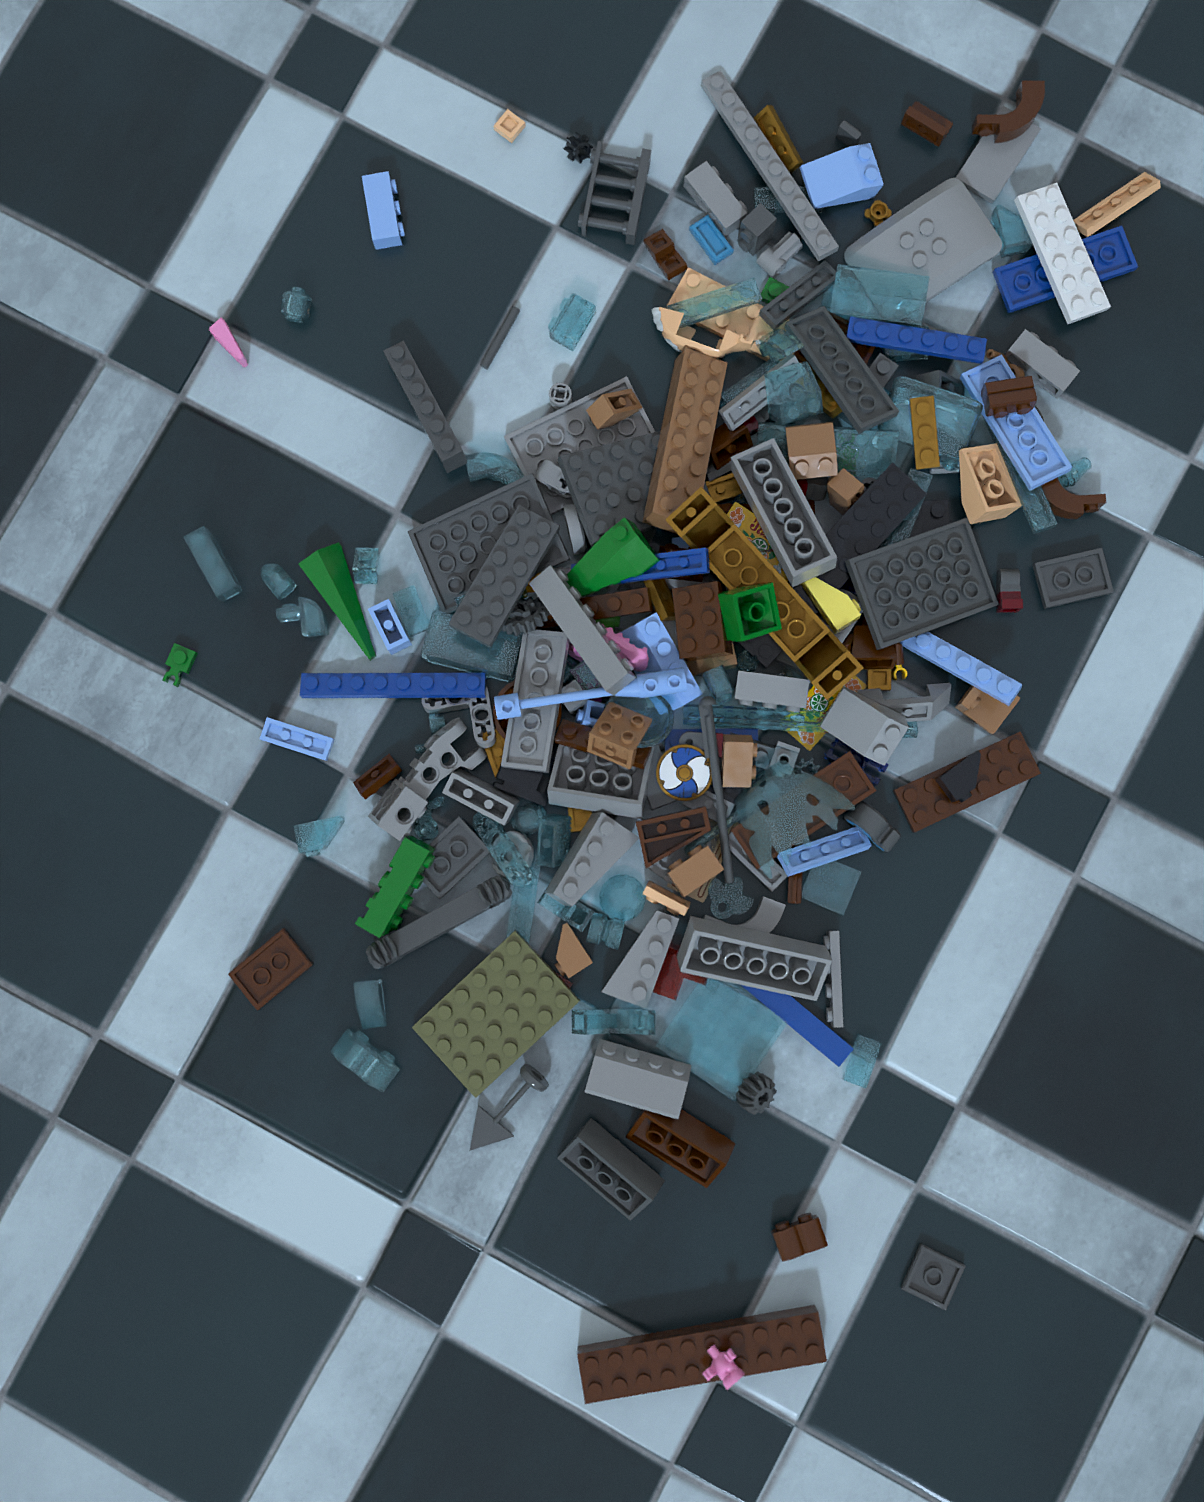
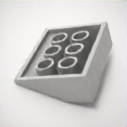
M646 743L652 745V751L644 769L634 766L628 769L597 755L559 744L547 789L549 804L642 819L655 744Z

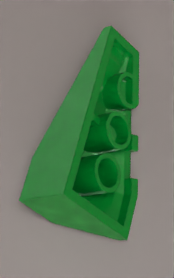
M624 517L610 528L569 571L567 583L570 587L574 586L581 596L584 597L599 591L603 587L612 584L616 585L630 577L640 576L660 560L636 524Z

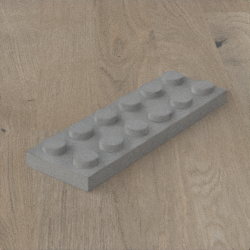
M536 630L525 635L523 633L513 693H518L519 700L562 693L570 643L564 632ZM560 703L521 709V717L508 719L501 761L503 768L549 773Z

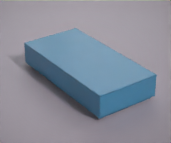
M708 214L689 227V231L714 265L733 254L734 249Z

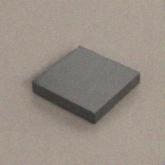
M920 1243L900 1288L946 1311L966 1266Z

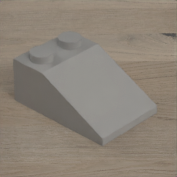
M844 686L820 723L821 728L864 757L884 766L909 728L905 715Z

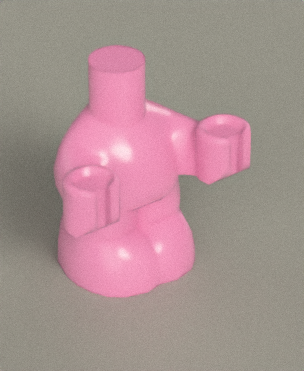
M713 1345L707 1350L713 1359L711 1366L702 1373L707 1381L718 1375L724 1387L728 1390L745 1375L733 1361L737 1356L731 1349L727 1352H720Z

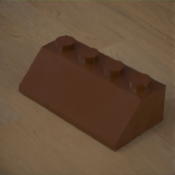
M642 1109L626 1135L627 1139L705 1188L712 1183L727 1165L736 1144L682 1109L678 1119Z

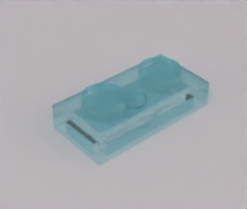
M858 1034L843 1080L867 1088L882 1043Z

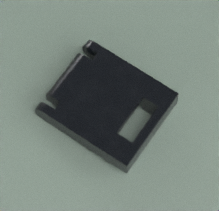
M553 759L550 761L549 772H552L555 761ZM500 764L495 778L503 780L504 783L502 785L494 782L493 787L543 807L546 806L548 801L547 789L549 782L544 793L536 791L543 772L503 768Z

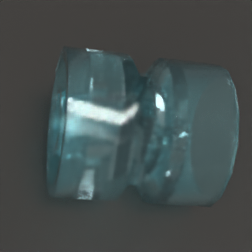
M593 912L586 942L599 945L604 941L605 946L618 950L626 920L616 917L607 920L606 915Z

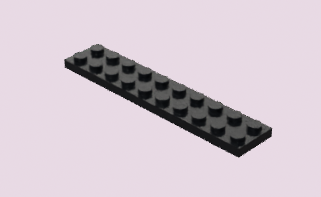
M892 462L826 534L837 556L836 567L816 578L839 590L850 578L845 561L876 550L927 493ZM799 584L792 587L814 613L817 614V608L802 586ZM769 634L739 642L766 668L783 650Z

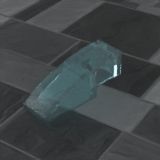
M782 329L773 330L755 340L762 356L769 355L772 363L804 347L798 338Z

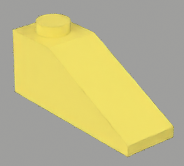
M816 577L800 584L834 634L839 633L860 618L861 608L855 599L851 600L847 594Z

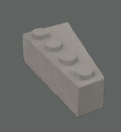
M593 812L544 893L562 905L573 906L623 856L639 837L603 812Z
M656 910L601 992L647 1009L679 918Z

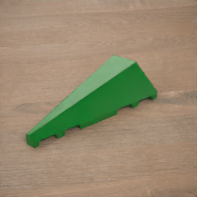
M338 542L316 550L298 564L371 661L376 657V653L342 546Z

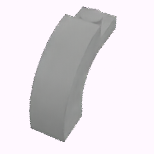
M762 896L752 918L745 923L734 926L770 933L778 924L786 905ZM708 915L703 917V919L728 924Z

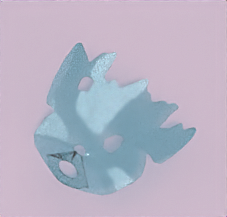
M778 761L756 775V779L761 775L763 777L754 784L752 783L755 780H751V788L745 787L735 800L736 811L741 825L748 830L755 831L750 837L749 844L758 864L770 879L772 878L770 866H775L771 854L772 846L781 856L785 865L788 866L790 862L789 857L792 855V845L804 844L807 847H811L806 823L813 822V815H817L831 828L838 830V819L832 809L855 810V806L832 786L810 773L795 774L793 767L787 761ZM765 780L766 785L764 787H760L759 785ZM812 794L819 800V804L812 806L806 801L807 795ZM760 800L767 801L770 811L767 816L760 811L757 805Z

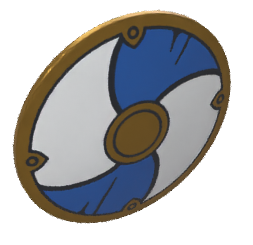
M682 744L668 749L659 759L656 768V777L660 788L669 797L680 801H690L700 797L707 791L712 782L710 759H705V753L693 745Z

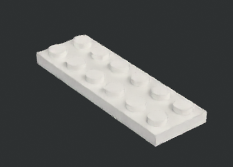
M1054 183L1017 196L1014 202L1067 324L1108 310L1111 307L1058 184Z

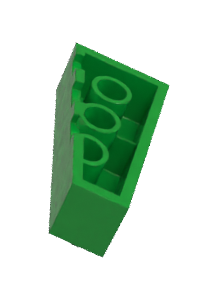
M412 835L405 837L389 864V867L392 868L391 872L387 871L378 883V887L381 888L380 891H377L372 898H369L365 905L369 910L364 917L359 916L355 924L378 938L393 930L396 931L403 921L401 915L404 909L407 910L413 902L412 893L415 889H419L424 880L422 874L425 868L429 869L435 859V856H433L435 848Z

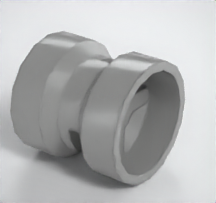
M556 383L549 390L550 405L555 411L572 403L571 389L565 383Z

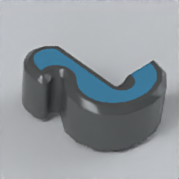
M863 801L851 807L844 815L846 822L855 827L857 826L883 852H890L901 838L900 832L893 828L880 812Z

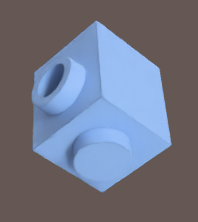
M587 700L583 708L578 709L575 722L593 728L607 705Z

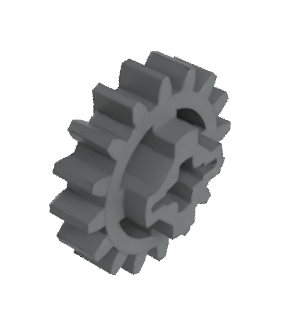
M532 596L527 600L520 598L504 624L502 631H506L508 635L514 632L515 636L520 632H523L525 635L536 631L535 627H542L543 621H548L547 616L550 613L539 597L534 600Z

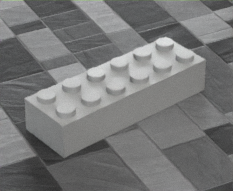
M772 438L732 456L731 471L791 586H797L834 569L837 556L775 439Z
M693 916L690 917L677 955L680 972L814 1001L818 999L832 963L827 946Z

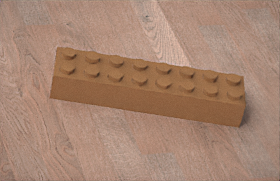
M687 347L675 359L642 523L677 534L665 519L700 487L704 488L727 362Z

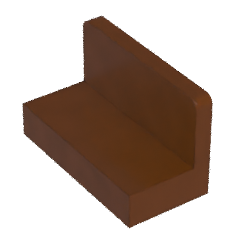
M915 101L912 107L909 106L905 112L901 125L939 147L952 128L953 123L918 101Z

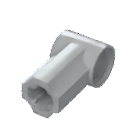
M788 232L773 248H767L759 256L756 263L768 275L775 278L785 268L787 262L802 249L803 244L797 235Z

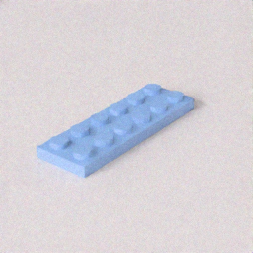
M1000 355L962 373L960 380L1028 490L1031 491L1070 472L1072 466L1035 407L1029 413L1022 415L1014 412L1008 413V415L1002 418L986 416L981 397L984 383L1016 378L1004 357Z

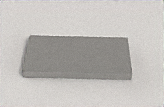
M1002 106L997 115L1012 112V110ZM1032 123L1022 135L1003 143H994V135L982 137L956 178L961 180L968 190L993 204L1041 128Z

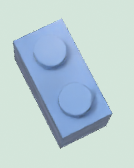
M389 599L368 608L377 630L391 655L412 645Z

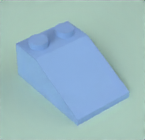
M870 143L850 146L800 166L806 190L814 209L873 199L884 185Z

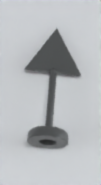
M525 1063L520 1068V1075L526 1083L495 1118L478 1105L470 1151L514 1137L510 1131L499 1123L500 1120L530 1087L539 1092H544L549 1087L547 1080L534 1067Z

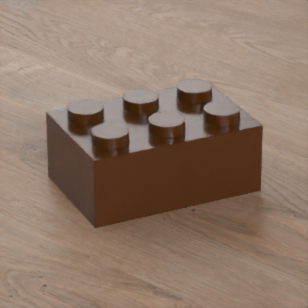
M714 581L672 589L680 659L694 661L733 655L732 641L726 638L718 593L726 591L723 583Z

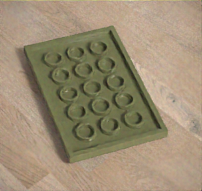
M515 930L412 1028L476 1098L567 1014L580 999Z

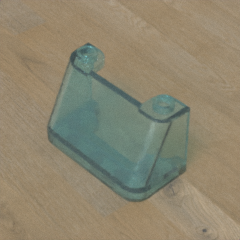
M896 377L888 396L898 408L899 413L897 417L877 425L871 443L883 449L894 447L896 442L914 447L909 399L934 396L939 462L944 469L959 472V450L969 448L983 410V405L975 399L908 377Z

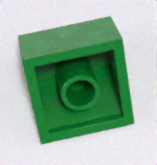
M773 582L739 587L718 593L727 640L743 642L782 629Z

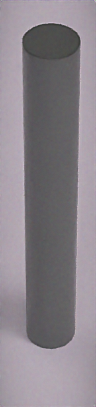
M512 306L483 358L480 366L484 369H488L519 315L520 310L517 307Z

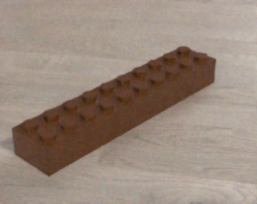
M815 1305L580 1345L577 1347V1357L585 1404L721 1381L718 1375L707 1381L702 1374L711 1366L713 1359L707 1350L713 1345L720 1352H727L731 1349L737 1356L733 1361L745 1373L744 1376L827 1362L818 1310Z

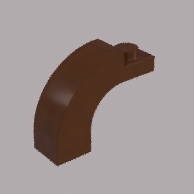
M1022 81L1016 92V109L1003 115L977 114L972 124V134H979L983 137L994 135V143L1011 141L1022 135L1032 125L1042 106L1045 96V81Z
M1058 477L1031 490L1037 502L1044 509L1056 516L1067 519H1078L1084 514V510L1085 513L1097 512L1099 508L1106 504V494H1072L1062 487Z

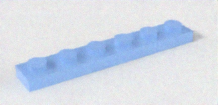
M930 632L901 641L903 647L1007 706H1010L1022 688L1021 683Z

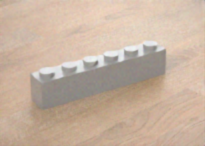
M550 565L529 583L604 690L612 695H616L636 678L632 673L634 667L626 658L622 659L618 652L621 649L612 639L609 641L605 634L608 633L606 628L599 621L596 623L592 616L595 614L587 604L583 605L580 601L582 596L574 586H569L567 583L569 578L561 568L557 570Z

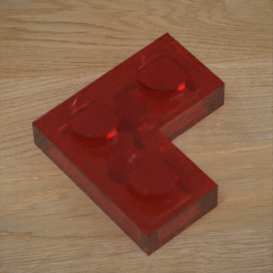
M668 948L653 993L676 1001L683 979L706 986L707 977L680 972L677 961L679 951Z

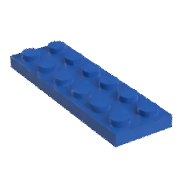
M1122 226L1082 239L1100 282L1135 271L1138 268ZM1037 254L995 268L992 272L1008 313L1055 298V294Z

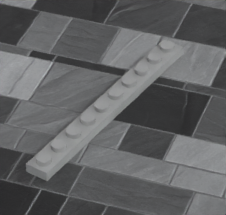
M719 71L702 80L701 87L816 259L820 261L838 251V244L723 73Z

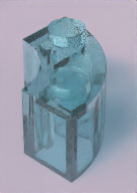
M347 1028L330 1052L339 1063L356 1073L366 1084L384 1092L400 1070L394 1063L396 1058L387 1051L382 1053L369 1043V1037L358 1030L354 1033Z

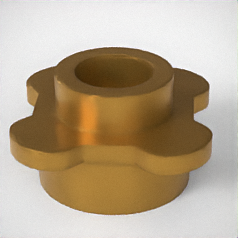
M880 200L874 201L871 208L866 209L864 212V216L870 218L874 226H878L886 218L891 217L892 214L888 206Z

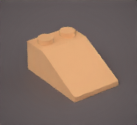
M997 443L959 450L962 505L970 524L1005 518L1022 506Z

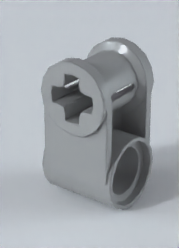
M544 459L535 475L538 485L563 498L571 499L572 496L568 486L565 489L563 487V484L567 485L561 468L555 463Z

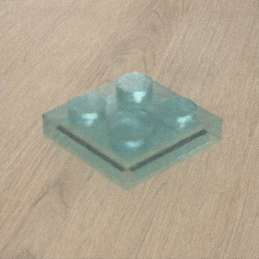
M837 861L812 868L802 887V898L843 916L861 872Z

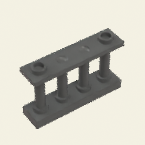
M598 141L597 148L592 149L590 163H593L585 210L584 213L579 214L578 227H581L582 236L586 237L588 226L622 232V235H626V244L635 245L651 162V150L642 148L641 157H636V159L602 153V141ZM600 162L635 168L634 171H638L637 178L629 180L598 174ZM596 184L631 189L630 192H634L633 200L623 201L595 196ZM592 205L625 210L626 213L630 214L629 221H624L623 223L590 217Z

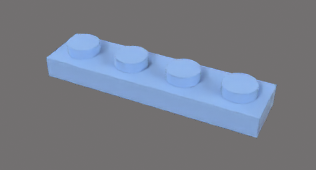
M854 827L779 852L777 858L787 877L868 850L872 844L858 827Z

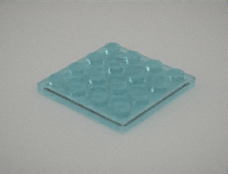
M702 977L655 1046L676 1061L692 1065L691 1071L735 1101L737 1098L735 1094L739 1091L737 1086L742 1084L743 1078H748L750 1072H755L788 1022L733 983Z

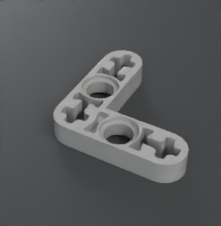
M487 686L486 698H481L482 703L479 704L477 698H462L458 703H452L449 701V698H445L446 705L443 704L442 698H422L424 710L429 714L470 708L473 733L477 745L482 748H489L495 744L496 732ZM431 699H435V706H430ZM480 710L488 712V716L484 720L476 719L475 715ZM486 726V731L489 736L488 740L483 741V732L481 727Z

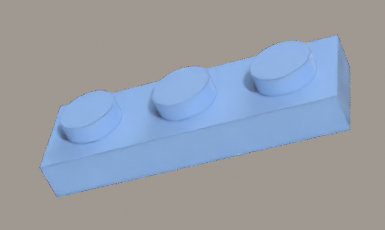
M268 717L260 736L262 741L324 761H328L335 740Z

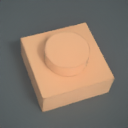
M507 109L495 123L494 130L512 143L526 126L522 119Z

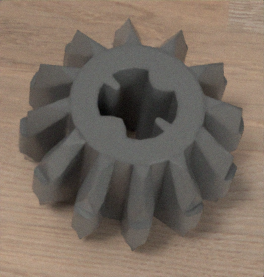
M757 1071L755 1074L750 1072L748 1078H743L742 1084L737 1086L739 1091L736 1092L735 1096L738 1098L737 1103L741 1108L755 1115L757 1112L762 1114L764 1108H769L770 1102L775 1100L773 1096L777 1090L774 1088L775 1083L772 1079Z

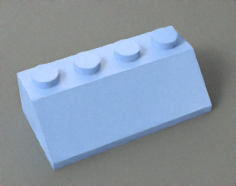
M657 612L619 632L623 634L624 638L630 639V644H634L637 648L647 647L648 667L643 672L633 670L636 674L684 668L687 692L649 697L659 716L682 707L703 694L686 663L680 659L679 651Z

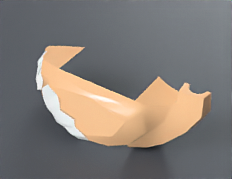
M662 307L652 309L653 321L657 326V330L662 331L664 339L678 352H682L687 347L718 359L729 353L748 350L754 344V338L748 341L743 338V334L737 335L726 330L724 338H719L716 348H711L691 340L696 329L681 323L684 313Z

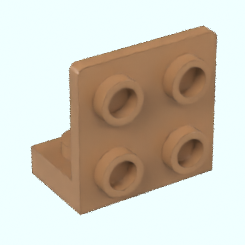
M971 685L955 708L988 733L994 734L1018 703L1020 697L1016 696L1010 706H1007Z
M609 702L589 733L587 752L631 769L635 761L637 747L652 724V719Z

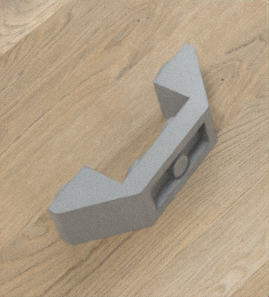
M927 684L925 697L884 700L880 688L857 690V693L905 715L907 722L932 720L949 704L951 684Z

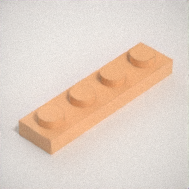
M1146 172L1142 173L1074 219L1073 221L1078 232L1089 237L1160 189V180Z

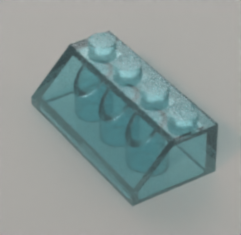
M838 264L829 313L922 325L930 276Z

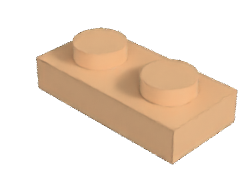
M650 880L642 893L648 901L666 906L667 910L674 915L681 914L685 916L691 903Z

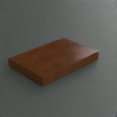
M283 928L229 972L228 975L258 1011L314 964L286 929Z

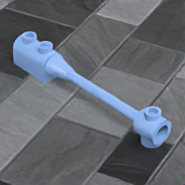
M684 668L635 674L636 678L615 696L647 698L687 692ZM601 687L519 700L518 693L494 696L497 720L521 717V709L612 696V694L606 692Z

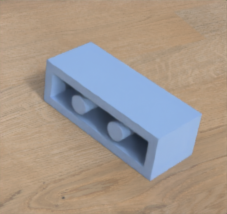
M389 171L363 175L362 181L375 249L402 245L401 237L405 236L403 223L398 222L397 215H401L399 201L394 199V194L398 193L395 179L391 180Z

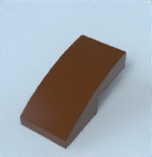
M663 229L643 240L652 258L668 281L688 269L687 263L676 251L674 242Z

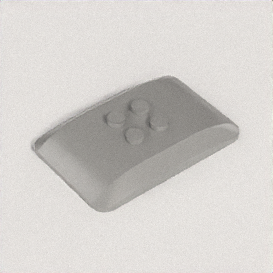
M950 178L908 204L851 244L844 253V259L882 318L889 323H895L997 256L1002 249V240L963 182L957 178Z

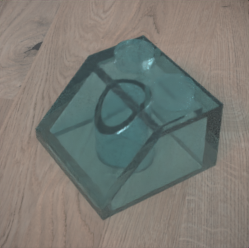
M805 361L764 373L770 419L785 425L823 413L821 389L808 362Z

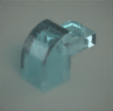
M298 597L299 606H296V604H284L282 608L276 609V617L281 622L300 620L301 633L306 638L329 635L325 612L316 602L309 598Z
M543 893L537 902L581 932H583L595 913L579 901L573 906H566L546 893Z

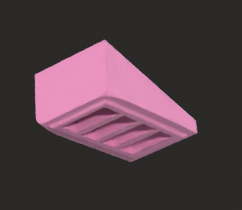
M222 317L209 327V331L242 367L248 366L247 360L226 321Z

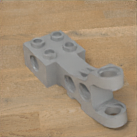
M455 718L426 741L424 744L425 752L419 760L416 758L410 763L412 770L406 778L400 777L399 780L395 779L368 815L376 825L400 841L402 837H407L412 830L411 825L425 813L428 803L426 799L440 780L460 766L473 770L487 757V753L478 745L477 748L470 751L464 757L459 756L450 743L467 729L460 718ZM449 752V761L442 763L441 758L443 754ZM431 767V775L427 778H424L423 771L426 768Z

